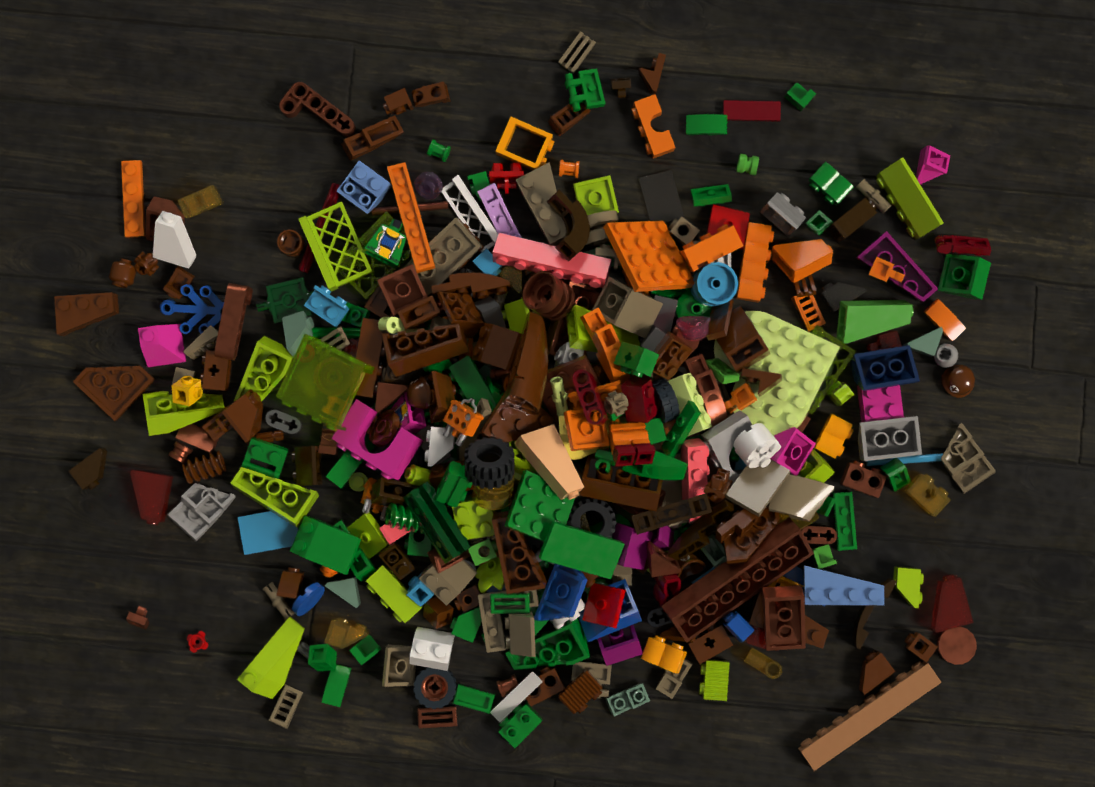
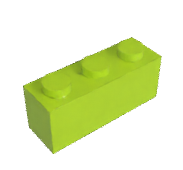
M385 564L366 580L368 583L367 588L373 594L377 593L381 597L380 602L386 608L390 607L394 611L393 616L399 622L403 621L406 623L423 607L417 605L406 595L407 587Z

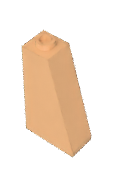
M553 424L520 435L515 441V446L560 500L565 498L571 500L579 496V492L584 488V485L555 425Z

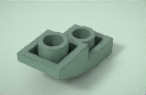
M643 683L605 698L612 716L637 708L650 701Z

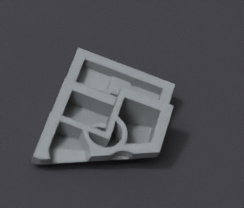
M194 483L181 496V502L168 514V517L196 542L223 514L236 496L232 493L227 494L218 491V489L206 488L204 485Z

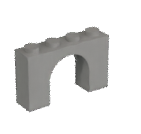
M740 410L701 434L703 442L708 446L709 452L712 455L710 458L712 464L716 468L718 467V469L722 468L730 471L729 480H732L733 483L744 469H731L729 464L730 452L738 435L744 430L748 432L752 429L750 427L752 423L748 415Z

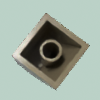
M608 277L592 311L599 307L603 317L608 322L646 338L663 303L642 292H634L632 287Z

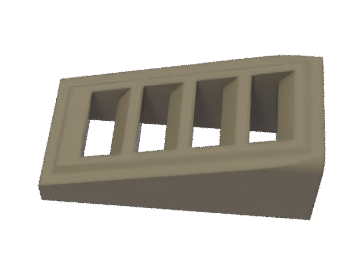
M210 325L183 351L185 355L195 360L205 354L206 350L214 349L218 330Z
M285 684L269 721L288 729L303 692ZM286 693H291L297 697L296 699L286 696ZM283 700L293 703L292 707L282 703ZM280 707L289 710V714L280 711ZM277 714L285 717L286 720L283 721L276 718Z

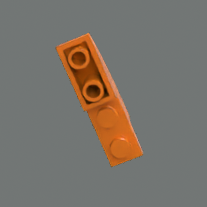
M598 307L580 318L598 350L596 356L610 382L620 380L623 384L630 378V374L620 371V366L614 364L621 343L612 324H607Z

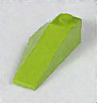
M266 336L257 341L234 401L252 389L253 392L260 396L262 402L287 374L293 356L282 344Z
M168 391L142 394L149 436L173 432L217 414L225 408L222 395L202 394V397L194 404L185 406L173 403L172 395Z
M290 616L237 680L251 692L273 699L286 682L305 628Z

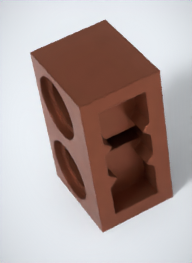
M857 461L847 463L840 485L874 498H879L887 476L882 475L883 471L873 467L871 470L864 468L865 464ZM853 470H857L859 473V478L855 481L850 477ZM871 477H875L877 480V484L873 488L868 483Z

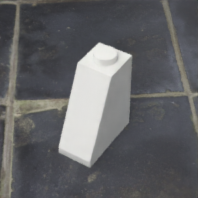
M162 211L155 221L153 258L189 269L196 258V253L181 216Z

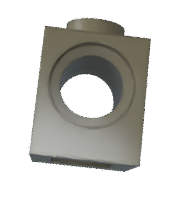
M683 217L679 220L675 218L669 226L671 236L682 245L691 242L700 231ZM683 226L687 229L688 234L681 236L677 229Z

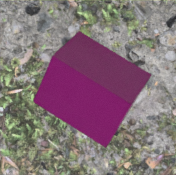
M616 522L612 539L625 543L617 564L644 570L647 560V543L651 542L653 532L648 531L637 535L635 527Z

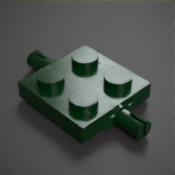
M304 278L294 279L266 286L267 302L256 304L258 312L269 309L272 313L274 324L283 322V317L304 311L307 316H312V311L304 305L314 291H308Z

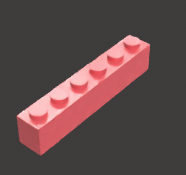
M502 233L498 234L493 249V262L499 265H508L519 270L533 271L534 273L546 271L558 279L571 280L577 284H588L594 288L604 287L611 270V259L579 252L568 262L555 248L556 246Z

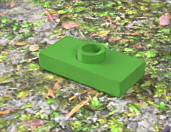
M719 358L705 360L709 370L712 369L715 379L722 384L739 381L740 375Z

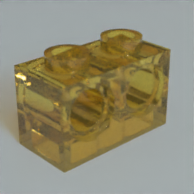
M214 185L177 200L187 219L223 204L219 192Z

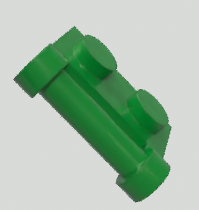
M252 437L241 467L279 479L289 449ZM251 458L276 466V469L273 471L250 463Z

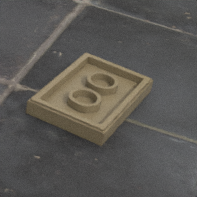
M773 460L764 468L761 466L756 468L746 466L725 494V498L759 517L789 476L790 470Z

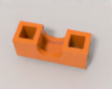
M656 94L635 101L633 104L634 108L631 111L634 119H638L640 123L638 130L641 137L646 139L647 143L644 145L647 154H651L654 159L673 152L676 147L670 131L656 132L651 127V121L662 114Z

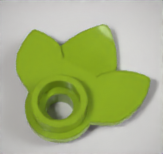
M495 557L488 560L487 563L480 565L476 571L475 577L479 579L478 587L481 593H485L492 585L499 590H502L504 586L500 559Z

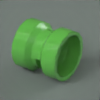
M740 153L736 172L743 173L746 171L750 175L755 176L759 157H747L746 154Z

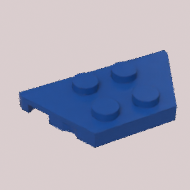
M558 564L554 565L534 620L547 621L574 617L588 581L582 571Z

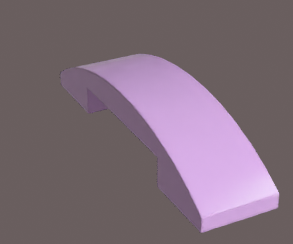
M493 183L477 191L497 233L521 238L496 184Z

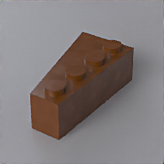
M459 324L437 326L432 330L422 328L417 329L416 332L409 333L400 331L394 335L389 333L382 334L388 365L396 377L469 352L466 336Z

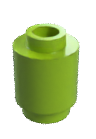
M413 464L405 471L406 482L419 487L427 481L430 483L429 476L431 470Z

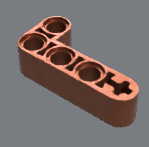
M303 82L295 83L280 101V110L288 118L297 116L301 109L305 107L344 137H350L356 131L355 124L351 118ZM299 89L306 90L303 96L296 95ZM315 100L321 101L320 106L317 108L311 107L312 102ZM294 104L293 110L285 111L286 105ZM329 112H336V116L333 119L326 118ZM340 120L345 125H349L350 129H344L342 125L339 123Z
M229 283L227 286L215 346V357L229 360L236 359L246 306L250 305L253 290L249 286Z

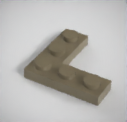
M506 590L478 594L487 653L506 650L502 615L491 614L490 594L506 593ZM537 590L517 592L530 593V607L539 606ZM494 598L495 601H525V598ZM495 605V609L525 608V605Z

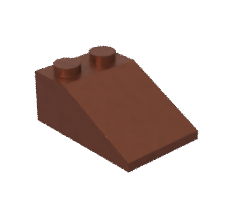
M802 586L763 587L762 601L766 651L806 648L805 600Z

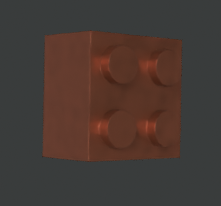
M413 264L377 279L393 316L398 314V311L428 298Z

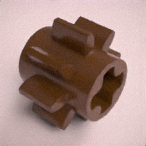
M141 252L134 260L136 263L135 269L141 275L148 274L151 276L159 268L157 265L158 259L153 258L152 253L145 254Z

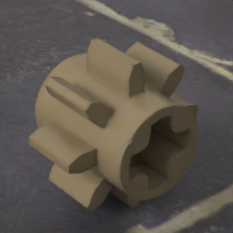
M615 390L608 393V396L605 397L604 408L608 414L612 415L615 413L616 417H618L627 410L628 399L623 393L617 394Z

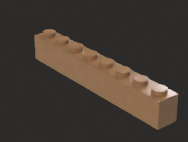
M924 661L915 663L911 667L912 670L899 674L893 683L883 685L880 688V692L876 695L871 694L867 696L863 704L853 706L848 710L849 713L847 715L834 719L830 727H823L817 731V736L804 740L798 749L810 767L815 771L942 683L929 663Z

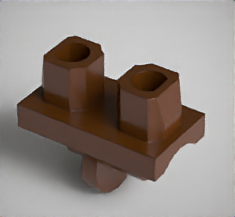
M220 411L202 425V428L210 435L213 441H216L233 426L222 414V411Z
M719 468L717 474L713 475L704 487V493H708V498L712 502H722L725 494L731 488L733 481L729 480L730 471Z

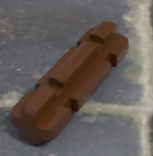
M278 430L274 431V433L272 431L257 433L253 437L267 442H274V440L282 441L284 440V432Z

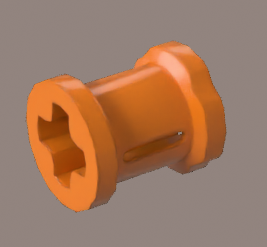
M560 160L559 176L569 175L578 178L580 161L572 163Z

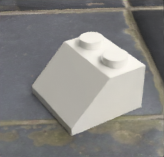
M417 627L413 638L409 664L448 671L455 635L449 632Z

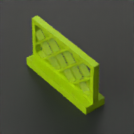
M339 202L308 217L299 218V222L330 291H334L344 284L373 272L365 253L362 252L363 248L343 202ZM341 208L343 213L340 221L331 218L333 211ZM318 217L325 218L326 221L323 229L315 227L313 220ZM329 220L339 224L335 234L326 231ZM342 225L350 229L348 239L338 235ZM324 233L334 236L330 246L322 243ZM337 238L346 241L343 251L333 248ZM349 242L358 247L355 256L345 253ZM332 250L341 253L338 264L331 262L329 259ZM344 255L354 258L350 269L341 266ZM357 260L364 262L367 268L362 272L353 270ZM339 268L349 271L346 279L341 281L337 278Z

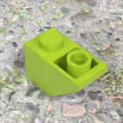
M894 567L893 580L897 581L894 588L911 607L919 608V604L922 603L920 584L922 585L924 580L921 569Z

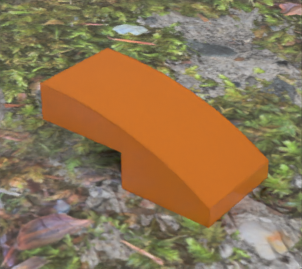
M936 299L924 311L935 326L943 328L944 335L950 341L955 340L966 329L960 320L939 299Z

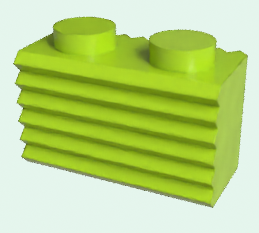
M708 659L705 663H701L700 674L704 675L703 683L699 685V694H702L703 699L727 701L730 665L728 660Z

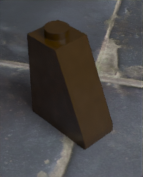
M864 198L830 225L827 230L839 244L877 213L875 204L871 200Z

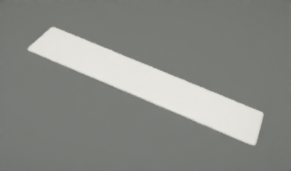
M531 672L490 713L501 722L542 683V680L534 672Z

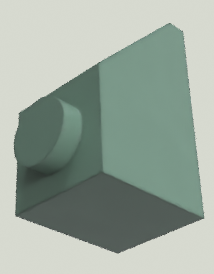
M304 311L282 318L286 348L293 358H297L313 337V320Z

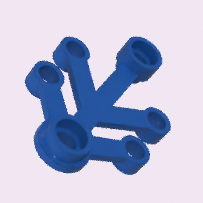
M185 284L181 287L180 291L182 295L188 296L195 305L176 304L172 299H166L160 304V310L165 315H171L174 312L196 313L189 321L180 325V331L183 334L190 333L192 327L207 314H214L215 316L208 323H203L199 326V332L202 334L204 332L202 330L203 326L208 328L211 325L214 327L221 320L224 302L212 292L213 290L209 285H205L200 288V294L203 297H208L214 304V306H207L195 293L192 285ZM189 287L190 293H186L184 288ZM204 288H207L209 290L208 295L204 294ZM166 304L170 306V311L165 310L164 306ZM183 325H188L189 331H185Z

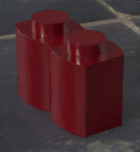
M677 574L654 577L656 584L653 589V596L661 608L662 605L678 595L681 589V580Z

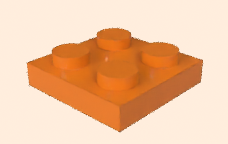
M583 409L564 412L571 451L607 448L610 446L606 423L601 426L590 424L585 417ZM596 411L593 414V420L595 422L598 421L601 414L599 411Z

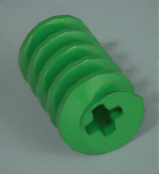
M395 503L388 505L385 514L386 525L390 522V527L394 528L397 523L399 530L405 525L406 531H409L412 526L414 533L418 528L420 534L424 533V530L408 506L404 507L401 504L396 505Z

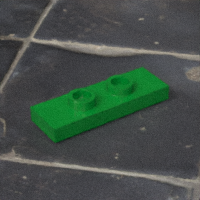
M688 400L671 431L667 434V440L661 446L665 455L675 458L699 418L701 412L694 402Z

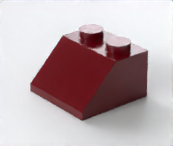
M633 375L621 384L622 393L628 399L627 410H625L627 421L648 423L657 415L654 388L649 376L642 375V378Z

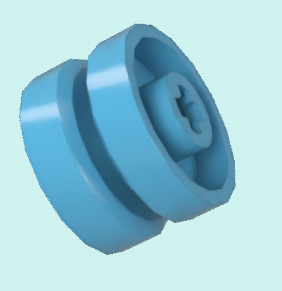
M720 262L710 263L699 268L692 275L694 285L690 288L691 293L701 305L711 307L725 304L737 292V275L727 264Z

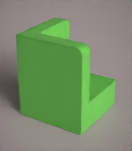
M829 544L812 548L814 552L812 559L815 568L821 569L837 564L836 560L833 559Z

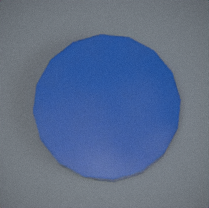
M320 583L311 584L304 590L306 593L303 596L300 595L296 598L292 611L297 616H302L310 611L320 600L325 591V588Z

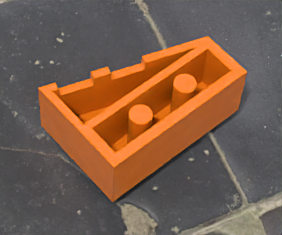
M726 224L717 229L718 233L712 236L710 233H707L700 237V242L694 244L691 241L682 246L684 250L680 251V254L684 258L690 272H694L743 247L734 225L728 227Z

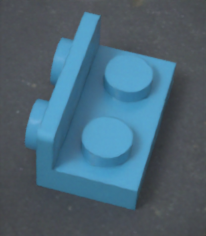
M315 285L314 292L304 306L337 328L349 311V308L346 306L347 302L339 296L336 298L331 296V291L323 285L320 288Z

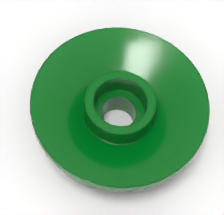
M691 290L679 297L676 315L680 322L694 326L698 322H702L706 325L709 322L713 306L701 305L695 300ZM695 305L699 307L698 312L693 311Z

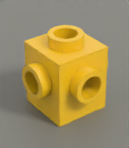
M183 376L172 385L173 403L191 406L202 397L203 389L201 388L200 379H195L192 376Z

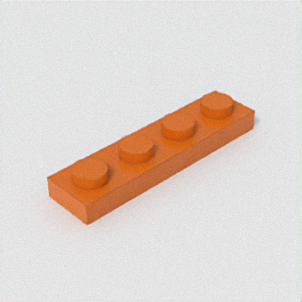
M121 161L125 237H146L142 161Z

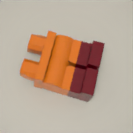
M618 418L615 421L610 420L608 439L615 467L631 466L633 462L635 465L652 464L655 448L649 441L645 423L627 421V423L621 424ZM645 454L646 458L640 459V455ZM621 456H627L628 458L627 460H620Z

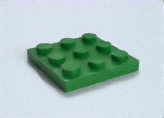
M525 470L522 473L505 527L544 542L552 521L567 524L575 498L560 500L541 476Z

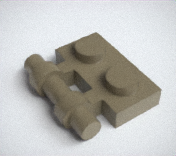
M580 661L573 664L571 681H574L587 669L601 685H610L612 665L606 666V664ZM601 689L602 694L598 698L608 697L609 690Z

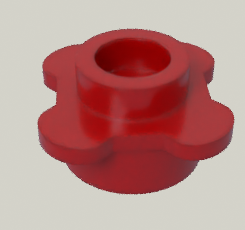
M199 631L197 634H189L187 636L191 652L195 653L199 649L205 650L208 648L209 644L205 640V632Z

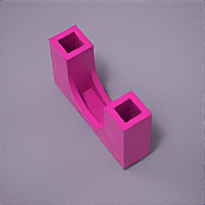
M356 399L331 439L337 442L336 446L346 452L347 449L352 451V457L359 461L361 459L366 460V466L373 470L380 469L382 471L380 475L388 480L394 478L399 481L423 440L401 427L391 445L385 451L376 454L370 453L365 445V435L378 413Z

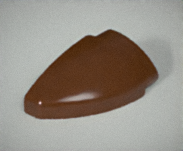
M529 311L509 374L508 385L502 404L528 414L538 415L548 376V345L545 323L542 316ZM516 374L517 376L522 377L523 379L515 378L514 375Z

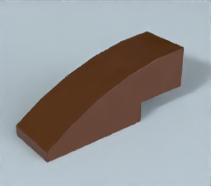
M394 115L362 129L358 134L344 139L341 145L349 160L352 161L403 134L404 131Z

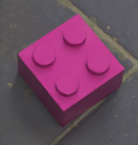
M900 385L862 391L857 386L861 422L904 418Z

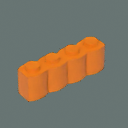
M748 223L736 299L757 303L761 298L764 299L766 287H763V280H767L769 270L766 268V261H770L771 250L768 248L769 242H773L774 231H771L772 226Z

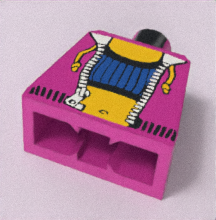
M404 392L390 409L400 417V424L395 435L398 434L401 427L414 435L426 427L424 410L412 407L408 401L407 392Z

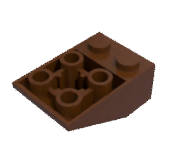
M739 306L732 310L727 336L717 338L716 340L734 370L739 374L742 372V368H749L771 353L742 307Z

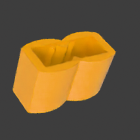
M830 414L815 442L814 449L834 459L837 456L840 457L845 448L843 446L845 439L849 440L853 433V429H851L853 424Z
M655 635L654 638L649 637L641 659L673 673H680L687 651L683 650L684 646L675 642L670 645L665 642V638Z

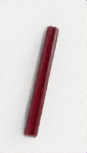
M332 183L322 210L336 204L340 195L337 192V189L340 187L339 184ZM319 217L315 227L323 229L326 219ZM309 243L299 265V270L304 273L309 272L315 258Z

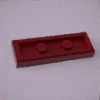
M724 100L723 115H727V121L780 122L781 102Z

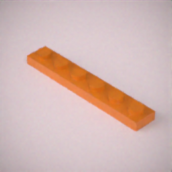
M406 163L388 166V174L416 273L435 269Z

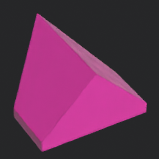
M925 146L920 151L916 179L921 185L940 175L947 174L950 155L932 146Z

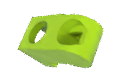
M837 381L828 388V391H825L836 406L843 405L849 398L854 396L852 390L844 382L840 383V381Z

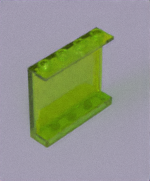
M305 334L276 397L282 400V404L291 408L292 406L296 407L297 412L306 416L307 414L311 415L313 421L321 424L322 422L326 423V427L335 432L338 429L346 431V428L342 426L346 414L365 373L372 374L375 367L314 336Z

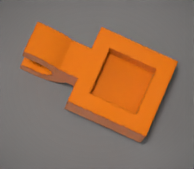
M876 257L869 272L870 276L887 282L890 277L902 283L905 276L892 270L895 264Z
M744 383L730 393L732 398L724 402L726 411L732 413L737 408L743 410L757 401L750 385Z

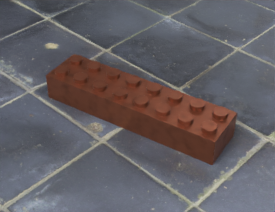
M788 517L775 526L747 562L727 564L725 561L662 605V608L687 643L762 591L763 587L769 586L812 556L814 552L800 528Z

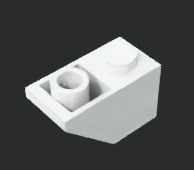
M432 426L431 430H427L426 442H430L429 450L425 451V461L428 462V466L436 464L454 448L455 437L451 434L449 437L443 436L446 427Z

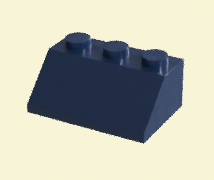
M910 345L854 354L849 362L854 381L862 391L920 381Z

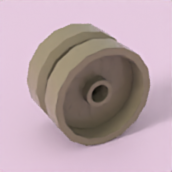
M604 211L587 215L590 233L584 248L610 243L603 227L606 223L619 221L617 211Z

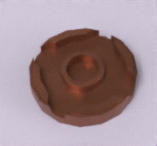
M950 626L944 629L937 640V650L940 656L954 665L970 661L977 649L974 635L968 629L961 626Z

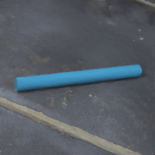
M943 453L897 458L903 464L941 461ZM894 458L866 461V466L884 465Z

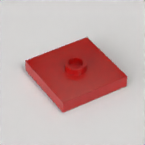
M713 204L707 233H710L712 236L718 233V228L726 224L728 227L734 225L743 244V247L739 248V250H743L750 213Z
M594 583L590 587L582 620L617 628L626 590Z

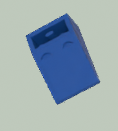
M626 579L608 585L626 590L617 628L583 621L585 609L579 612L580 616L578 618L588 642L642 621Z

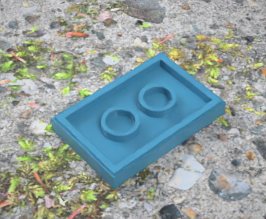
M271 511L238 517L244 555L291 547L299 530V527L293 526Z

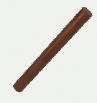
M448 201L417 204L419 211L448 209ZM398 206L378 207L372 210V216L399 213Z

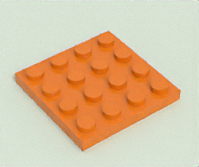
M664 221L612 222L604 225L603 229L634 292L692 288L694 285L692 274Z

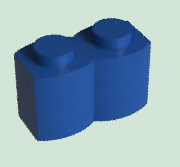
M736 610L722 618V624L740 643L744 642L754 632L752 626Z

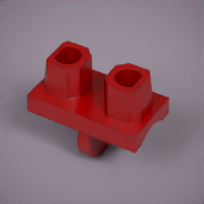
M493 163L492 170L489 171L490 184L495 183L498 189H505V194H509V188H516V179L524 176L520 163H512L511 171H503V164Z

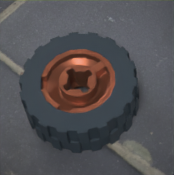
M665 378L653 381L652 387L654 388V400L657 407L656 418H661L662 423L677 419L680 413L679 404L671 384Z
M425 667L418 673L414 681L413 690L415 697L426 708H443L454 698L457 689L456 679L449 670L444 671ZM434 683L439 686L437 690L432 689Z

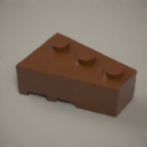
M113 292L54 296L56 332L59 336H66L78 329H83L95 322L97 323L119 314L118 294Z

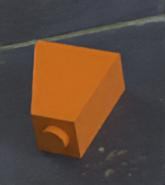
M822 239L772 246V260L793 283L832 264L833 250Z

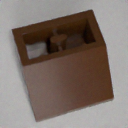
M438 292V298L451 325L459 324L466 338L473 339L484 322L470 294Z
M668 331L653 351L659 354L653 373L670 380L682 363L689 357L693 349L678 336Z

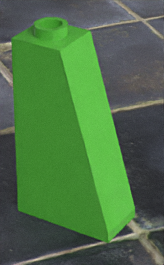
M905 300L840 301L836 338L843 343H850L910 324L911 317L913 316L912 304Z

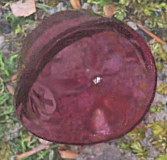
M683 316L677 319L676 324L684 339L696 342L708 335L711 318Z

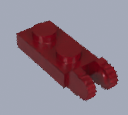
M939 235L935 239L936 249L941 254H948L951 251L958 254L966 253L977 256H990L991 254L988 238Z

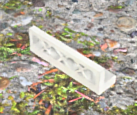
M459 175L452 179L451 183L440 189V191L464 224L466 223L469 226L470 218L479 220V230L471 228L469 230L474 236L473 232L478 233L479 239L480 234L489 235L492 242L484 247L481 251L483 252L486 248L490 249L495 245L498 233ZM456 186L459 190L458 199L450 198L446 191ZM460 202L469 205L468 215L459 212Z

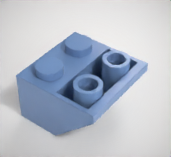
M358 161L337 189V192L368 214L383 200L392 186L379 174L361 161Z

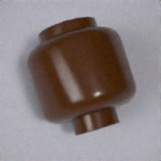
M120 259V261L112 264L109 274L112 285L127 288L134 283L137 271L135 266L131 265L132 261Z

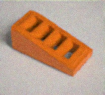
M813 295L798 298L794 296L791 298L808 332L826 323ZM808 297L809 300L800 304L799 300ZM811 303L812 307L804 311L802 307ZM814 310L816 314L807 318L805 314ZM818 317L819 321L811 325L809 324L810 320Z

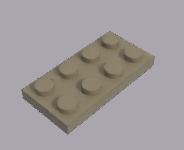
M454 218L429 242L435 269L417 273L427 297L433 293L431 286L443 284L449 278V275L454 274L482 247L458 218ZM411 259L404 267L410 264H413L414 266L413 259Z

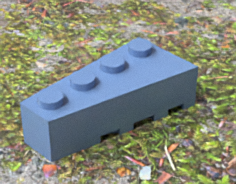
M804 566L805 605H884L883 585Z

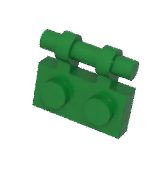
M597 68L579 71L577 74L578 79H573L572 73L565 75V86L570 95L569 103L572 105L574 112L581 110L579 103L583 102L586 109L605 106L606 103ZM576 87H581L582 95H577Z

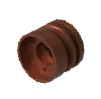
M541 271L531 276L526 282L522 298L524 304L529 309L539 313L548 320L556 321L562 319L570 312L574 304L575 294L569 284L549 272Z

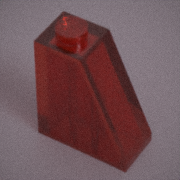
M131 470L130 474L141 519L147 520V524L152 525L165 522L173 476Z
M954 574L944 576L943 580L938 581L931 623V630L935 633L974 623L961 577H955Z

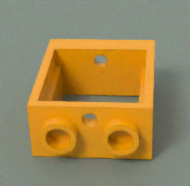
M510 117L495 152L496 155L514 163H520L521 166L533 171L546 164L547 158L544 157L547 151L551 152L555 141L552 140L553 134ZM516 127L545 138L535 163L506 151Z

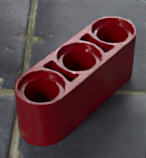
M582 369L577 370L573 374V383L585 417L590 424L601 426L607 421V413L595 379L590 372ZM586 374L587 382L580 384V377ZM589 393L594 394V400L591 403L586 401V396ZM596 411H599L601 417L598 421L595 422L593 420V414Z

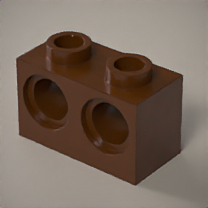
M548 665L539 670L540 674L537 676L542 680V683L538 686L539 690L537 693L526 697L530 707L565 689L555 666L550 668ZM549 675L554 676L556 679L552 685L545 683V678Z

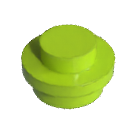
M356 472L350 478L349 486L354 491H363L365 489L363 486L368 478L365 474Z

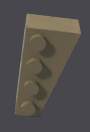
M549 162L516 179V183L548 244L557 246L565 237L566 227L562 218L547 203L557 192Z

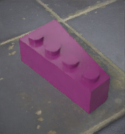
M887 231L856 257V259L872 268L876 257L895 264L892 270L905 275L902 283L890 277L888 280L920 302H924L938 290L934 283Z

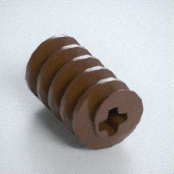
M217 451V457L209 453V459L202 455V461L195 457L194 464L188 459L187 466L182 465L185 478L189 484H192L194 479L199 482L201 477L206 480L209 475L215 477L216 472L218 475H223V470L226 472L225 461L220 451Z

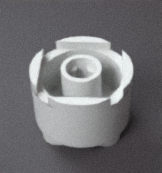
M757 423L750 426L752 428L750 431L746 432L744 430L741 432L733 444L735 452L749 468L759 466L764 468L768 466L771 462L770 458L781 449L777 439L764 424Z

